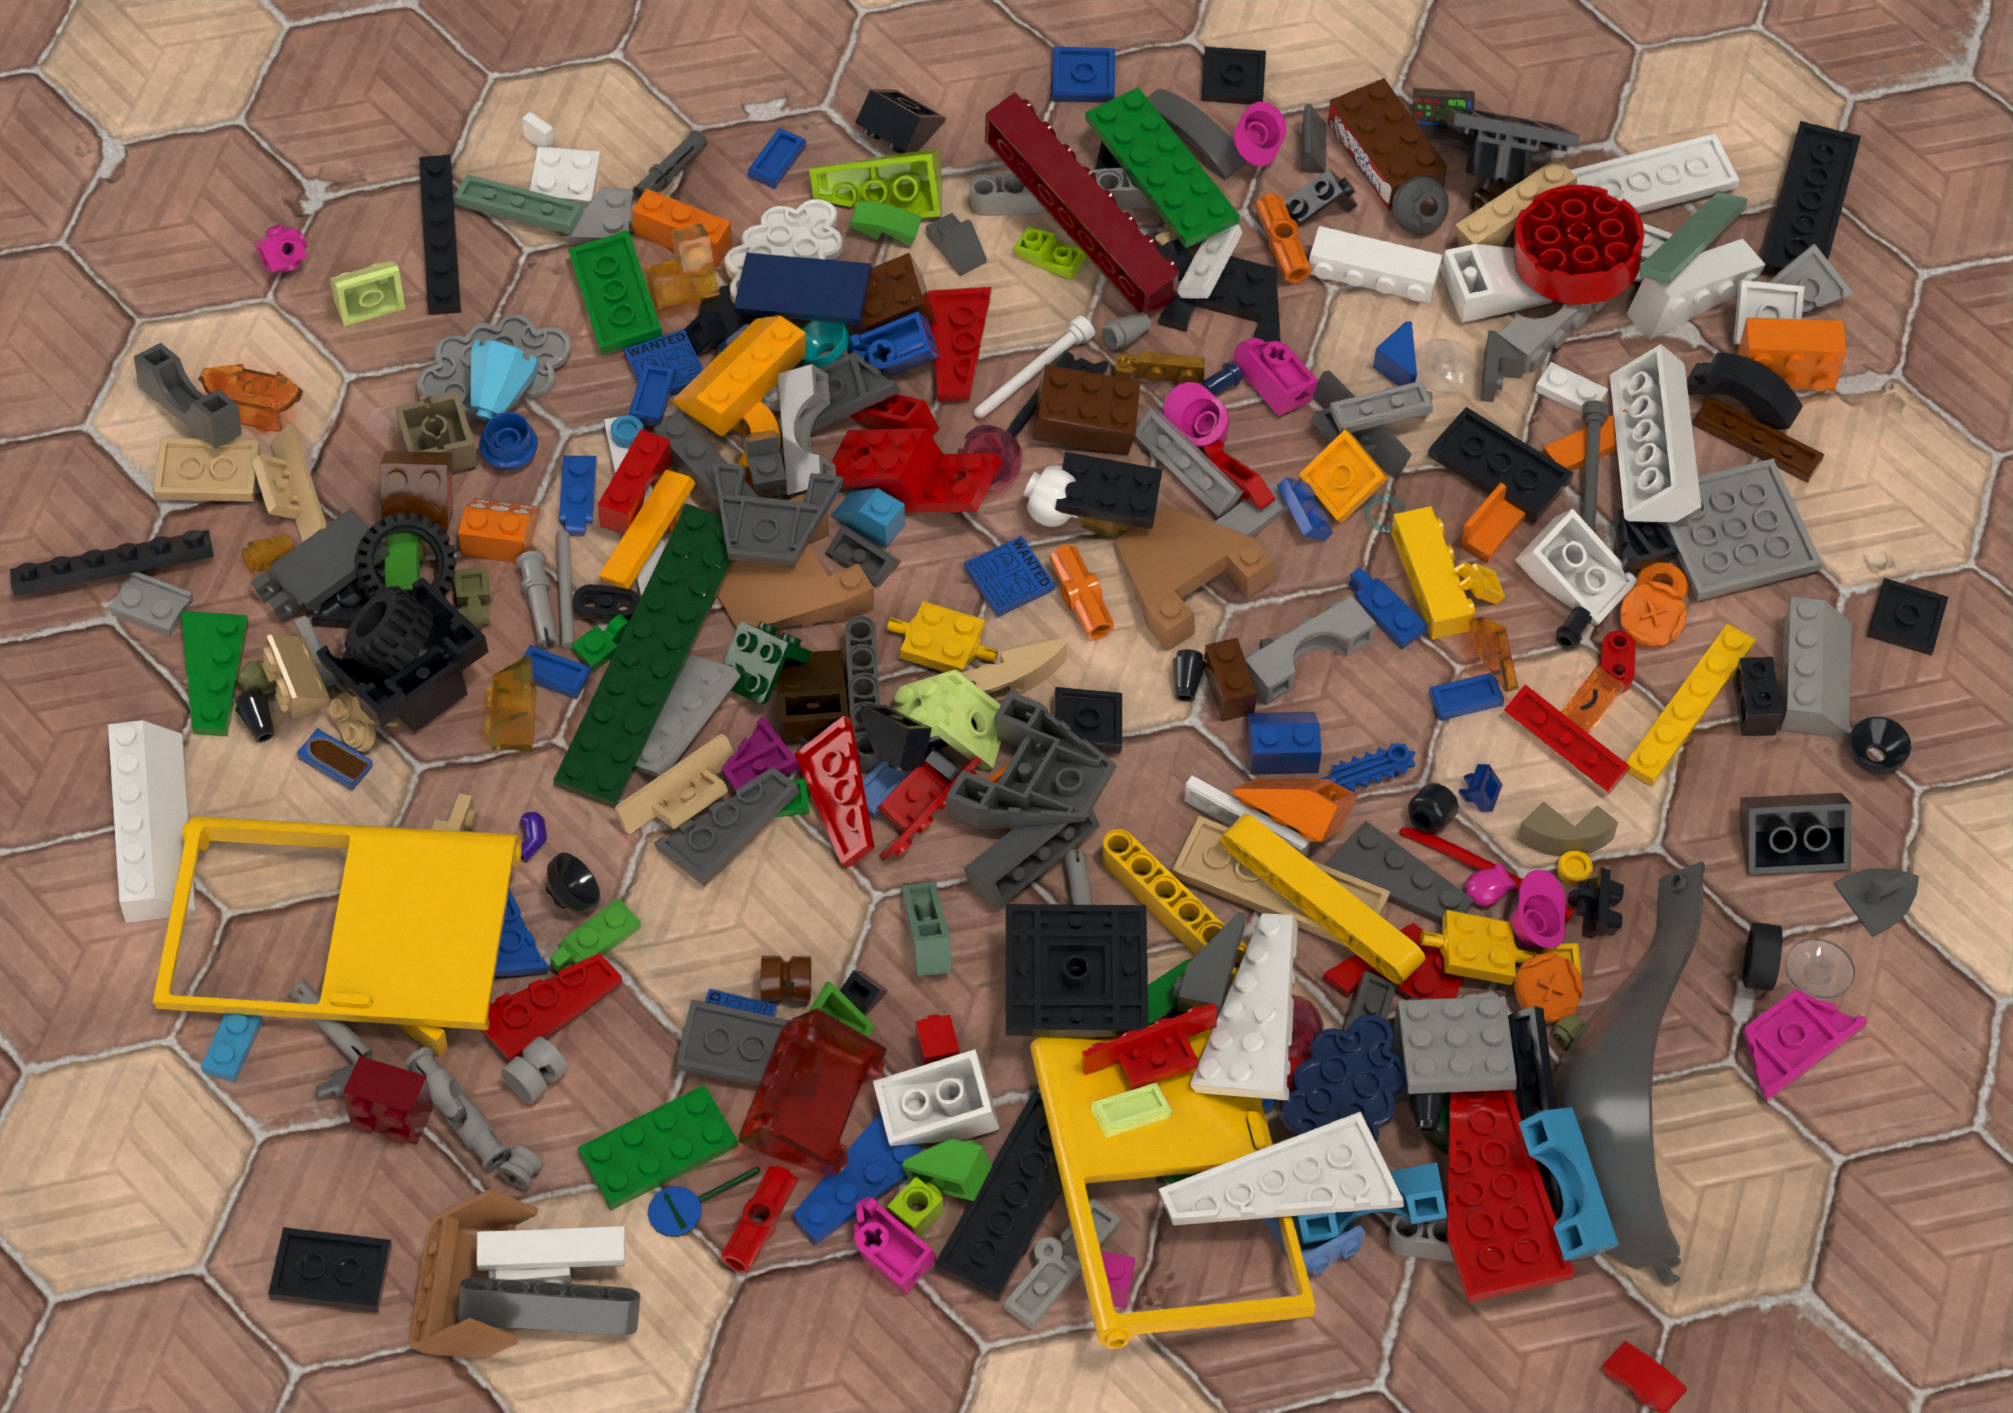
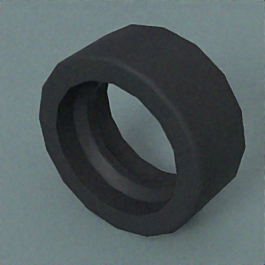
M1758 922L1752 923L1747 938L1743 965V984L1745 988L1765 991L1774 990L1782 955L1783 932L1781 926Z

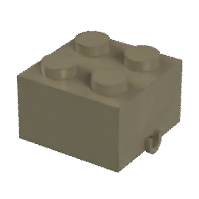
M459 392L435 398L432 395H424L418 402L395 407L398 428L406 452L452 453V472L477 466L474 441ZM425 400H430L429 403H424Z

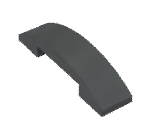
M1157 89L1147 97L1171 129L1203 154L1202 163L1223 180L1246 164L1231 138L1195 105L1163 89Z

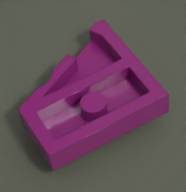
M765 717L757 721V729L749 739L744 738L738 746L737 753L731 756L721 768L723 778L735 794L737 789L772 767L776 768L783 775L798 769L797 759Z

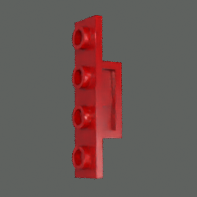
M975 756L965 762L959 768V773L952 781L950 779L946 781L925 760L922 767H914L877 806L878 810L900 831L879 856L884 860L893 854L899 857L912 844L909 840L911 835L915 831L919 834L923 832L934 820L930 815L937 808L943 810L948 805L946 796L961 771L964 770L976 775L977 773L973 769L982 760Z
M1214 1003L1204 1007L1196 1006L1180 1016L1171 1019H1161L1154 1025L1139 1031H1128L1120 1038L1106 1043H1095L1087 1050L1082 1051V1070L1085 1075L1119 1064L1131 1090L1198 1068V1058L1187 1038L1217 1027V1007Z

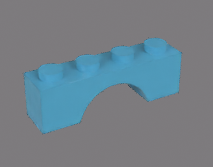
M1573 1107L1544 1110L1519 1122L1529 1156L1543 1163L1552 1172L1561 1189L1563 1211L1561 1218L1553 1228L1564 1261L1594 1257L1619 1246Z
M1437 1163L1389 1171L1403 1198L1404 1207L1298 1215L1303 1242L1310 1243L1336 1238L1341 1235L1343 1229L1351 1221L1373 1212L1396 1213L1406 1218L1411 1224L1447 1218Z

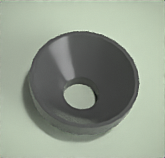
M1423 176L1412 177L1403 182L1395 192L1392 204L1393 215L1397 223L1404 230L1414 234H1425L1436 230L1446 219L1449 208L1448 196L1442 185L1434 179ZM1430 197L1434 201L1435 208L1429 216H1424L1420 211V204L1422 200Z

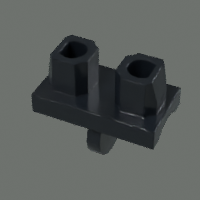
M1601 867L1598 870V876L1588 879L1586 882H1579L1578 889L1571 890L1567 895L1568 904L1571 907L1577 908L1578 916H1583L1582 936L1592 939L1599 932L1614 935L1622 927L1623 915L1609 910V904L1616 906L1621 902L1624 895V885L1610 879L1611 870Z

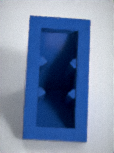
M1412 321L1404 322L1375 351L1373 368L1398 386L1414 383L1417 378Z

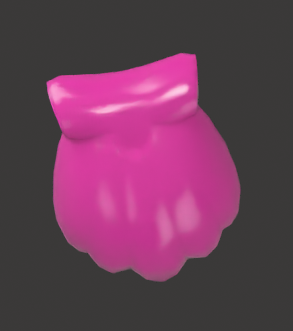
M1502 863L1495 865L1493 869L1474 872L1467 878L1465 884L1466 894L1474 899L1476 905L1482 906L1494 904L1508 890L1517 887Z

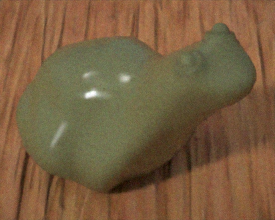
M250 661L240 672L239 683L244 693L250 690H260L262 695H264L265 691L276 686L275 680L269 682L262 666L264 661Z

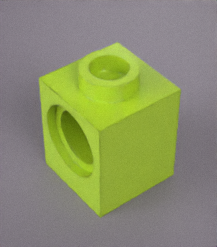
M915 1177L887 1206V1212L920 1238L943 1214L942 1194L933 1184L929 1182L925 1184ZM913 1204H922L926 1208L922 1211H913L909 1207Z

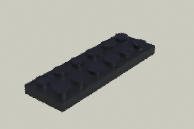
M1800 121L1762 258L1765 264L1764 272L1777 274L1813 244L1818 247L1827 260L1829 259L1857 154L1860 135Z
M1036 1090L1033 1092L992 1163V1167L976 1199L970 1201L935 1262L936 1271L998 1301L1001 1299L1063 1189L1040 1092Z

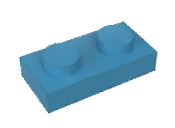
M225 1013L201 1065L202 1072L236 1083L262 1026V1017L259 1015Z

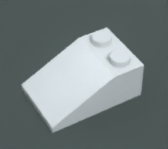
M1573 508L1554 517L1515 559L1538 586L1571 609L1577 606L1587 609L1590 612L1589 616H1592L1591 623L1595 626L1610 613L1636 584V578L1632 573H1625L1622 570L1621 561Z
M976 1050L873 1081L890 1146L944 1142L951 1138L966 1140L1000 1129L984 1067Z

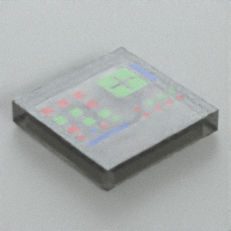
M1413 88L1412 117L1431 144L1470 146L1471 137L1467 136V134L1456 132L1451 127L1442 124V119L1435 116L1437 103L1475 110V91Z

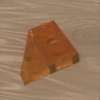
M1483 617L1469 620L1471 631L1468 632V638L1473 650H1476V653L1505 692L1519 689L1505 627Z

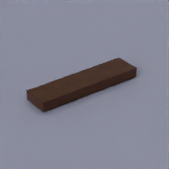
M1710 396L1694 418V426L1763 461L1774 459L1779 469L1807 483L1824 458L1823 453Z

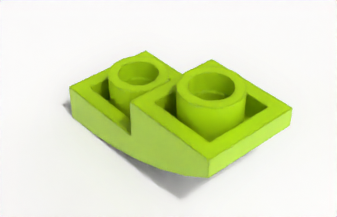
M1027 226L1013 247L1015 254L1031 264L1073 280L1087 258L1080 248L1057 242L1055 233Z

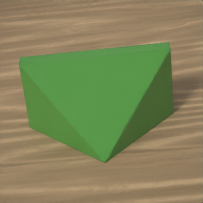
M831 982L825 983L809 1009L854 1054L859 1053L875 1026Z

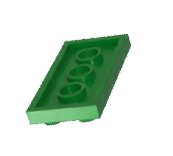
M629 230L568 249L602 355L663 336Z
M704 1084L577 1147V1150L610 1210H613L737 1148L738 1140Z

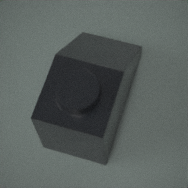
M886 705L861 706L860 715L876 757L888 762V767L897 771H908L909 767H922L924 765L932 727Z

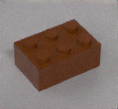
M1045 365L1038 386L1032 439L1128 456L1136 433L1141 381Z

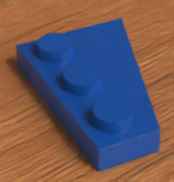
M509 889L495 976L547 974L549 967L544 957L541 958L535 946L536 941L531 931L527 930L521 918V911Z

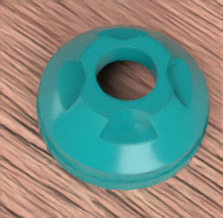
M810 321L805 324L801 330L806 334V356L800 363L804 366L812 364L819 368L840 359L849 343V333L844 323ZM834 348L828 354L820 357L822 352H824L825 350Z

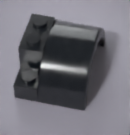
M420 578L412 584V597L431 611L433 614V625L425 645L414 660L403 670L392 677L389 676L386 679H382L381 677L378 678L353 658H339L332 655L326 645L316 652L320 662L358 699L360 709L381 729L399 717L414 733L468 695L462 671L489 652L485 635L424 578Z

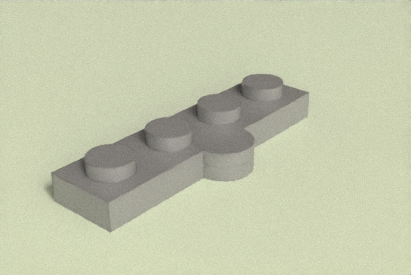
M1092 1198L1089 1204L1101 1249L1120 1227L1122 1218ZM1071 1224L1061 1235L1059 1241L1053 1237H1045L1036 1243L1034 1259L1037 1265L1004 1302V1309L1032 1330L1082 1272Z

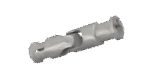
M423 1047L411 1054L405 1062V1069L427 1076L432 1103L441 1109L445 1119L468 1149L475 1150L483 1161V1168L488 1172L494 1171L503 1162L508 1161L511 1149L507 1145L501 1144L494 1135L495 1130L471 1099L464 1095L462 1088L447 1069L441 1068L433 1058L434 1052L430 1047ZM467 1118L464 1125H462L459 1120Z

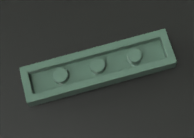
M468 174L454 195L455 205L569 235L572 234L584 213L581 203Z

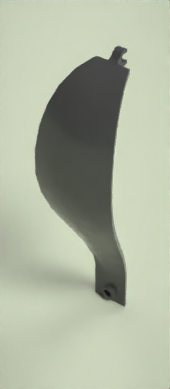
M1702 861L1660 878L1657 929L1652 945L1632 973L1577 1032L1562 1056L1553 1080L1557 1109L1573 1107L1619 1246L1604 1253L1633 1269H1640L1651 1265L1655 1269L1660 1282L1665 1285L1680 1281V1277L1673 1274L1670 1267L1681 1264V1260L1678 1257L1680 1255V1246L1668 1223L1656 1172L1652 1124L1654 1054L1667 1004L1691 956L1700 930L1703 908V873L1705 871V865Z

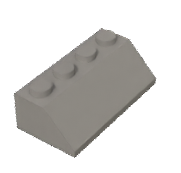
M1790 597L1784 617L1780 731L1848 738L1852 622L1825 600Z

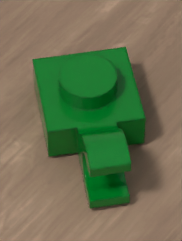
M619 614L609 622L604 631L596 625L571 644L572 651L586 666L591 667V671L594 673L611 660L617 648L616 644L620 642L629 622Z

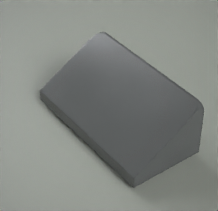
M1306 104L1304 106L1302 122V170L1305 173H1324L1326 171V123L1311 104Z
M845 525L841 526L825 552L847 567L859 563L869 581L877 587H880L901 563V560Z

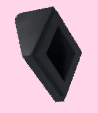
M1176 239L1158 247V251L1164 258L1168 257L1175 263L1179 271L1178 281H1180L1187 272L1192 259L1188 249H1185L1181 242Z
M717 311L701 312L684 329L697 356H701L716 348L717 345L730 337L721 314Z
M856 970L852 971L840 989V992L865 1016L879 1003L888 991L865 973Z

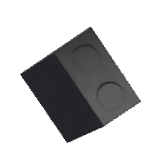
M870 89L855 123L864 128L863 133L877 140L883 138L890 142L889 148L903 154L908 151H919L944 124L946 117L896 89Z

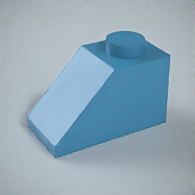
M878 488L851 491L832 513V518L882 547L887 548L905 527V504Z

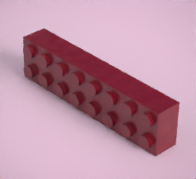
M1014 92L985 114L984 141L1135 311L1138 314L1141 312L1146 313L1150 319L1168 306L1176 296L1179 271L1175 263L1170 258H1164L1160 254L1157 244L1149 235L1146 234L1144 236L1137 228V223L1133 216L1128 212L1124 213L1117 206L1114 195L1108 189L1103 190L1098 185L1094 173L1087 166H1081L1076 160V155L1072 148L1067 144H1062L1056 138L1054 129L1047 121L1042 122L1037 117L1033 105L1025 98L1022 100Z

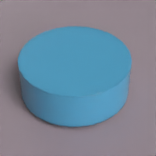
M631 415L618 417L611 425L612 441L618 447L629 449L639 430H644L642 422Z

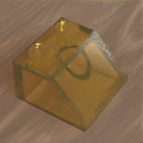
M524 657L495 673L493 676V688L487 687L486 707L491 708L490 717H484V737H490L492 750L533 751L537 690L532 657Z

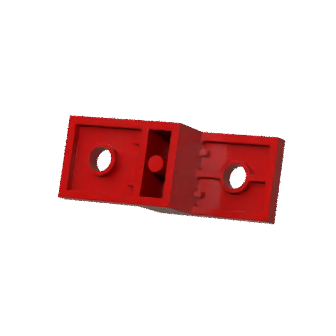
M925 428L848 430L831 462L835 464L836 476L843 477L844 483L841 488L880 487L883 492L905 504V513L977 512L1002 460L997 453L943 454Z

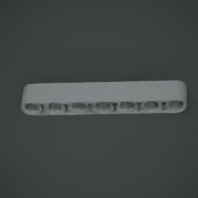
M1123 168L1090 169L1094 173L1098 185L1103 190L1108 189L1114 195L1117 206L1121 210L1153 209V206ZM1013 173L981 174L975 176L970 181L969 206L971 211L977 215L996 216L1048 213Z

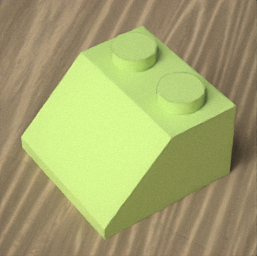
M392 261L373 264L364 269L342 273L339 276L329 278L333 299L344 326L405 309L399 268Z

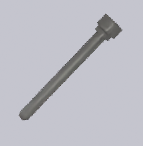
M1591 400L1582 405V420L1585 421V425L1588 427L1583 520L1595 533L1601 427L1604 426V422L1608 420V405L1602 401Z

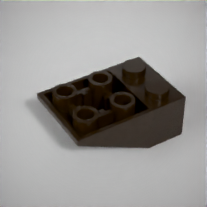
M841 650L812 652L807 664L789 657L786 658L776 681L781 739L784 743L811 741L842 716L849 717Z

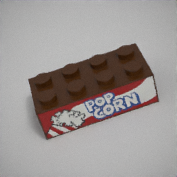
M1385 78L1330 100L1327 124L1389 211L1393 210V198L1399 186L1412 177H1429L1437 181L1444 188L1446 163Z

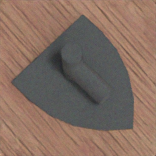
M1876 868L1847 875L1833 884L1869 934L1874 937L1898 923L1909 911L1917 894L1919 876L1902 870Z

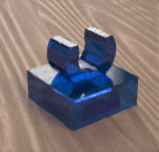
M1477 764L1474 773L1464 776V780L1469 788L1459 789L1458 793L1465 802H1474L1480 812H1493L1503 784L1490 764Z

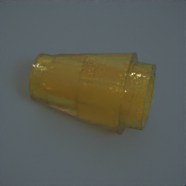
M287 534L250 541L246 547L242 548V557L247 568L252 573L256 571L262 573L270 568L272 563L294 549V545Z

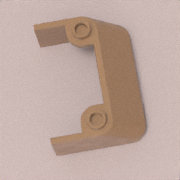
M489 1189L437 1214L432 1219L425 1235L409 1333V1346L412 1349L425 1354L487 1358L518 1344V1336L500 1330L499 1327L490 1326L472 1318L462 1322L458 1320L459 1284L465 1278H489V1270L478 1271L477 1232L515 1230L517 1224L536 1216L538 1208Z

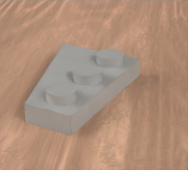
M1815 244L1808 247L1766 282L1805 286L1802 313L1854 294Z

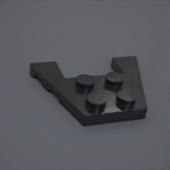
M1230 256L1209 298H1180L1178 294L1161 313L1159 325L1187 332L1195 308L1200 307L1257 322L1258 325L1253 338L1261 339L1264 342L1278 341L1281 343L1276 268Z

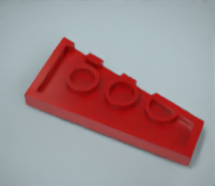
M992 287L928 290V296L936 319V323L931 324V331L940 357L934 359L938 402L970 400Z
M842 716L795 752L794 755L841 865L851 867L875 849L852 719Z
M598 953L559 970L558 975L544 981L541 979L529 983L528 988L515 994L509 995L507 993L495 998V1002L489 1006V1029L480 1031L510 1063L516 1056L522 1058V1050L537 1036L548 1039L623 983L622 976L601 953Z

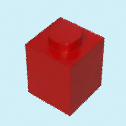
M933 1014L916 1021V1041L922 1065L960 1054L950 1014L944 1016Z

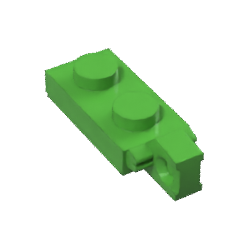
M618 898L566 936L558 944L560 949L549 957L550 966L558 974L559 970L598 953L604 956L638 931L641 927V922Z

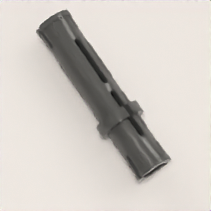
M692 131L660 164H654L649 169V174L637 186L633 187V193L639 200L646 188L658 192L662 187L666 188L672 182V177L703 147L707 146L706 137L700 131Z

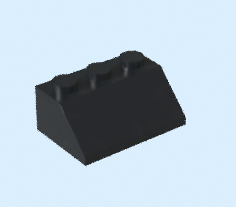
M1842 793L1740 798V834L1748 874L1851 870V802Z

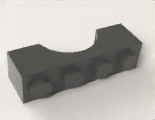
M162 343L134 356L138 387L214 449L242 435L238 404L219 389L206 396L200 393L188 378L180 358Z
M679 412L656 426L654 434L670 439L672 455L670 467L675 472L682 469L690 474L704 491L713 512L721 516L712 462H727ZM744 481L742 495L759 497Z

